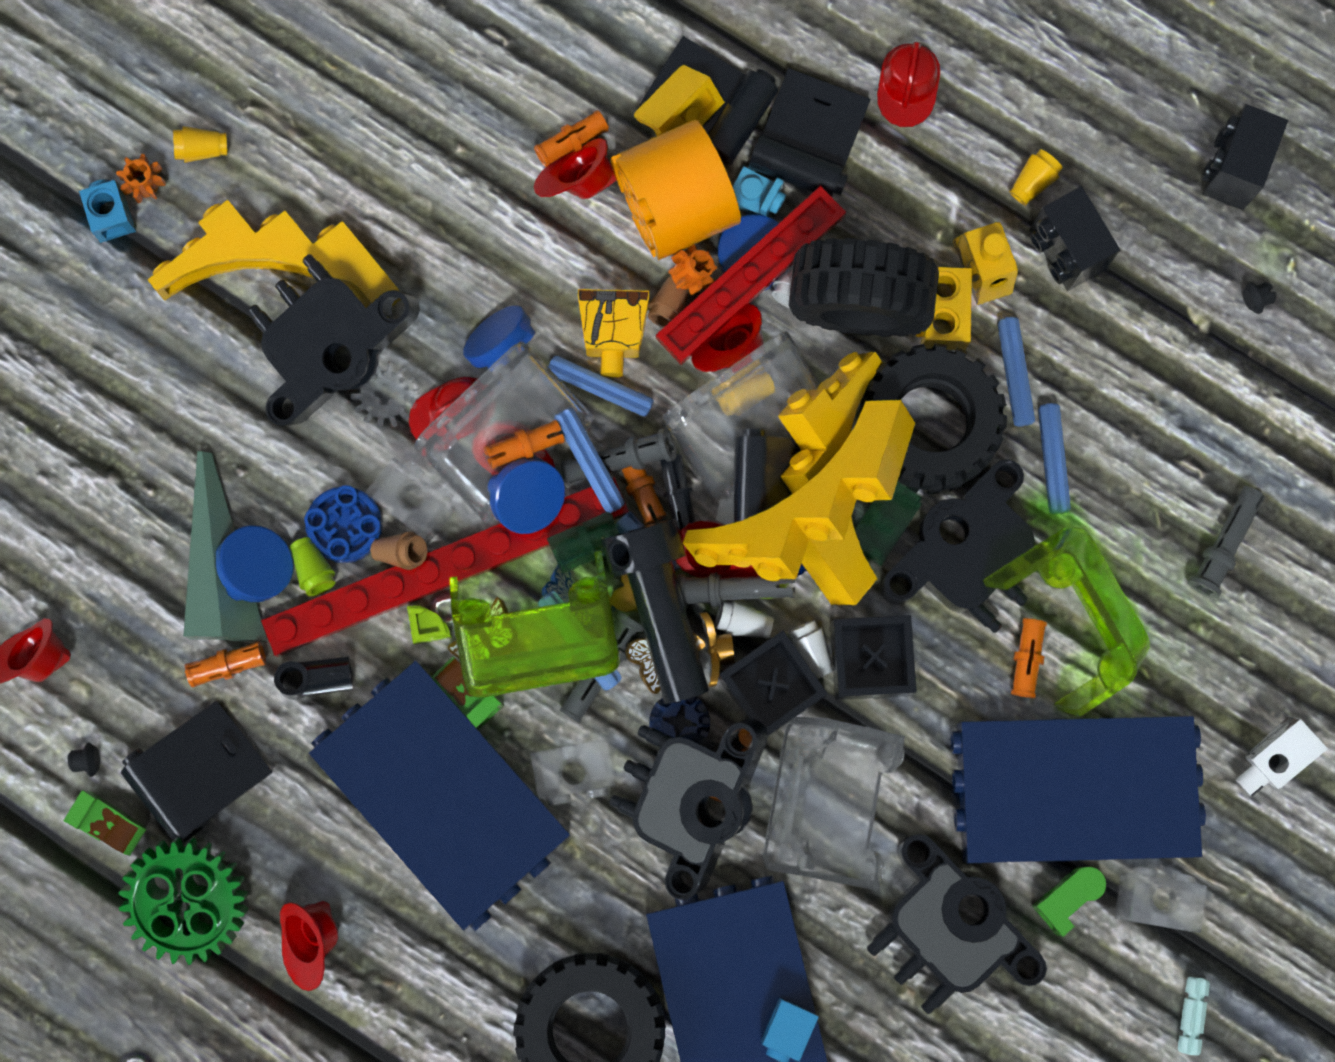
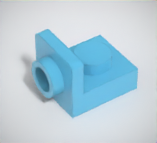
M745 166L732 186L739 209L750 215L768 217L770 212L777 214L786 198V194L782 193L784 180L777 177L775 182Z

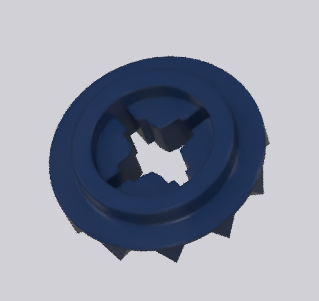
M662 697L654 705L649 717L650 728H655L675 737L674 725L663 721V718L676 717L677 713L680 712V707L684 706L685 719L697 724V726L684 727L680 735L693 732L707 738L710 730V716L706 706L699 698L693 697L665 704Z

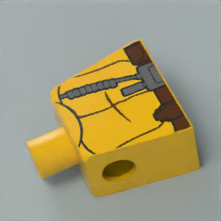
M1000 222L965 232L953 240L962 267L972 268V294L976 305H981L1013 293L1018 269ZM999 280V283L991 284L994 281Z
M578 289V302L586 356L601 357V376L608 378L622 377L624 358H638L649 310V291Z

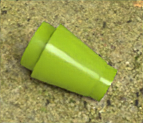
M304 537L293 542L290 545L300 589L305 590L308 596H317L333 588L335 585L333 578L335 572L315 544L312 543L310 537Z

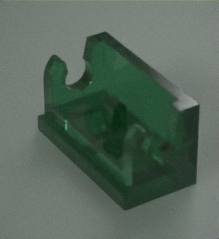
M898 481L892 500H875L855 529L864 556L880 567L923 504L920 502V496Z

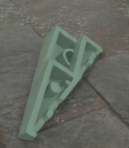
M197 451L183 636L190 640L267 642V635L261 622L258 603L244 600L236 601L229 597L226 588L217 574V547L236 529L228 510L224 489L220 483L214 463V456L209 452Z

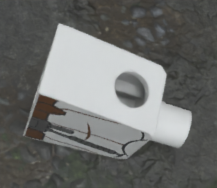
M1288 716L1245 756L1252 766L1241 774L1236 781L1251 797L1268 783L1272 787L1280 789L1328 748L1301 719ZM1277 754L1279 763L1277 767L1271 769L1269 767V760L1273 755Z

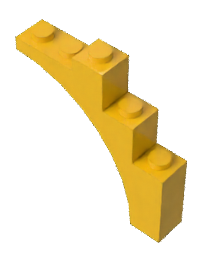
M228 199L222 204L217 203L208 208L203 214V219L198 222L206 233L205 236L189 241L183 247L182 253L172 261L167 260L159 264L153 270V276L147 279L164 301L193 283L216 274L242 269H277L302 274L314 279L303 263V258L311 254L317 261H320L333 278L354 283L371 303L386 291H399L343 221L336 226L330 225L318 234L317 241L312 244L286 211L266 218L261 223L260 230L255 233ZM396 299L393 302L392 306L399 302L401 299Z
M853 352L848 354L839 362L838 370L831 377L821 382L816 390L801 389L788 398V405L778 417L802 450L791 458L790 466L780 476L792 494L797 492L826 466L851 433L856 410L870 380L877 373L876 370L883 364L876 352L862 354ZM852 517L844 540H827L824 542L809 540L802 564L830 604L857 605L875 583L877 577L863 554L853 527Z
M901 400L866 401L855 427L840 450L816 476L797 492L770 509L742 521L716 528L687 530L683 541L684 546L692 554L696 562L706 567L735 565L745 568L752 565L757 574L762 579L768 581L796 579L809 540L818 542L844 540L856 500L863 502L892 500L915 426L913 418Z

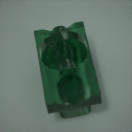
M606 512L547 538V541L561 573L565 574L604 557L605 552L601 540L620 533L611 513Z

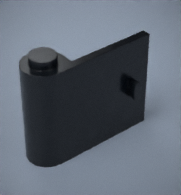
M682 36L637 107V110L682 65H686L709 76L725 103L702 127L710 137L722 163L732 165L778 92V88L774 84L776 80L770 73L762 69H757L756 72L749 70L746 74H743L690 39Z
M788 68L763 134L760 135L748 168L775 179L778 177L784 180L785 183L812 193L821 186L832 198L834 193L841 196L849 176L843 173V170L871 99Z
M742 429V436L734 437V523L770 509L792 495V492L780 476L790 466L791 458L802 451L793 438L765 436V429Z
M217 701L146 751H143L141 748L133 751L122 761L125 767L120 772L170 838L174 841L176 837H180L183 844L198 834L212 817L273 773Z

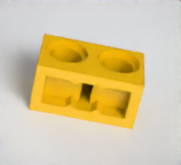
M938 267V284L947 285L951 289L952 295L950 297L936 295L934 321L944 320L948 322L951 332L948 334L938 333L934 329L932 322L926 331H921L915 337H921V344H924L926 349H931L935 343L946 344V350H956L957 347L966 350L971 342L972 268Z

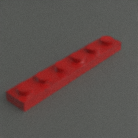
M820 186L656 334L658 342L680 365L685 363L794 264L795 254L802 245L820 240L846 216V211Z

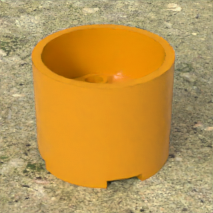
M693 119L611 157V164L620 191L624 192L626 202L633 215V222L653 257L656 256L658 261L741 223L738 202L728 174L710 137L697 120Z

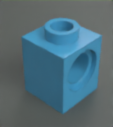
M97 180L89 184L87 189L79 191L91 232L100 243L136 232L126 197L119 189L120 186L116 180ZM114 202V207L109 213L99 214L103 204Z
M779 998L760 1041L762 1045L768 1047L766 1055L780 1062H789L790 1058L800 1062L819 1016Z

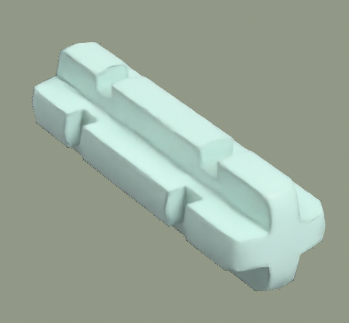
M1188 977L1185 992L1188 993V999L1184 998L1180 1030H1183V1036L1179 1035L1178 1051L1183 1054L1196 1056L1201 1053L1202 1040L1199 1039V1036L1204 1033L1208 1003L1204 1002L1205 996L1209 995L1210 988L1209 980L1204 978Z

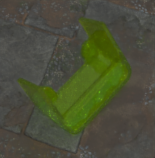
M1066 527L985 578L983 582L986 587L1008 590L1032 573L1038 571L1043 581L1050 587L1062 589L1072 585L1109 649L1102 654L1098 661L1097 676L1054 703L1060 711L1082 716L1128 686L1134 680L1148 654L1150 639L1091 535L1082 528Z
M602 550L594 552L597 576L581 578L569 588V602L492 616L491 607L488 602L476 598L463 600L457 576L449 578L452 619L466 690L470 695L474 697H489L600 677L614 672L619 667L620 654Z

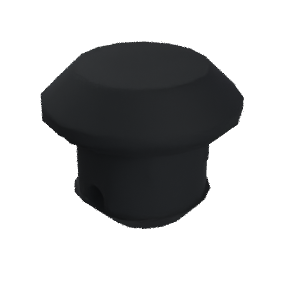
M1252 282L1246 284L1243 298L1249 310L1260 314L1263 312L1264 306L1275 302L1276 292H1269L1274 288L1272 284L1268 282L1260 285Z
M90 742L86 743L84 749L71 750L68 754V767L72 772L86 771L87 775L93 777L100 768L98 749Z

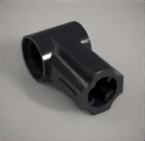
M348 656L300 663L296 661L282 663L274 673L275 686L284 697L291 700H298L311 695L353 690L350 658ZM298 671L302 673L303 683L298 689L288 690L284 688L283 680L289 672Z

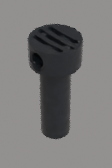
M676 518L602 539L601 542L611 576L617 577L625 574L628 576L664 703H674L708 692V684L672 563L673 560L686 556Z

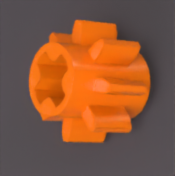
M141 154L140 158L130 160L126 157V165L123 171H116L119 179L125 182L119 189L125 196L133 192V197L137 203H141L143 198L150 196L156 200V192L159 186H166L163 178L157 176L162 171L160 164L153 162L149 165L145 154ZM143 174L146 179L139 183L136 178Z
M692 245L684 251H678L671 257L676 265L668 273L671 274L677 289H689L690 294L694 295L701 289L705 290L714 283L710 275L717 269V266L714 265L709 251L697 250L696 246Z

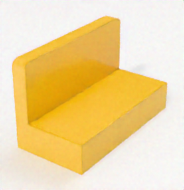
M682 65L634 113L637 121L652 128L658 136L693 119L703 125L725 102L709 76L686 65Z

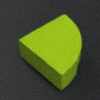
M407 606L414 645L452 638L447 624L437 613L422 606Z

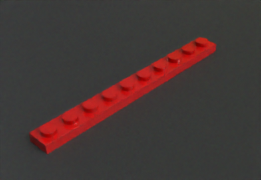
M613 477L612 479H613V481H614L616 487L618 488V490H619V492H620V494H621V496H622V493H621V491H620V489H619V486H618V484H617V481H616L615 477ZM592 487L565 497L557 517L540 531L520 534L510 531L500 523L428 552L425 561L412 570H406L397 566L391 567L261 620L274 656L279 657L616 520L629 513V510L625 503L617 511L607 513Z

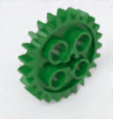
M176 837L171 843L170 848L162 840L156 846V852L149 847L142 853L143 859L136 858L130 865L134 871H128L123 877V880L129 885L124 886L119 891V895L128 900L121 904L119 911L130 912L131 914L123 922V925H135L137 930L133 933L131 939L135 940L143 936L146 941L142 950L145 952L152 946H155L157 948L156 959L158 960L165 952L170 953L172 964H175L181 955H184L187 964L191 965L198 953L199 957L206 962L212 955L211 950L219 955L225 948L224 943L231 945L237 937L234 931H240L244 925V922L239 917H243L249 907L240 904V902L244 901L249 894L248 891L237 890V887L241 885L245 878L244 876L232 877L231 872L237 864L235 862L227 865L222 863L225 851H221L215 857L211 855L212 843L210 842L200 850L197 849L196 838H192L187 846L184 847L180 837ZM177 868L182 869L183 879L181 878L180 872L177 870ZM193 874L202 875L207 880L208 887L197 885ZM155 877L166 880L169 890L159 888L156 885ZM198 912L209 914L213 924L202 922L199 919ZM160 915L170 917L175 927L165 926L161 922ZM185 922H186V925H187V928H188V931L190 932V934H188V933L185 932V927H184Z

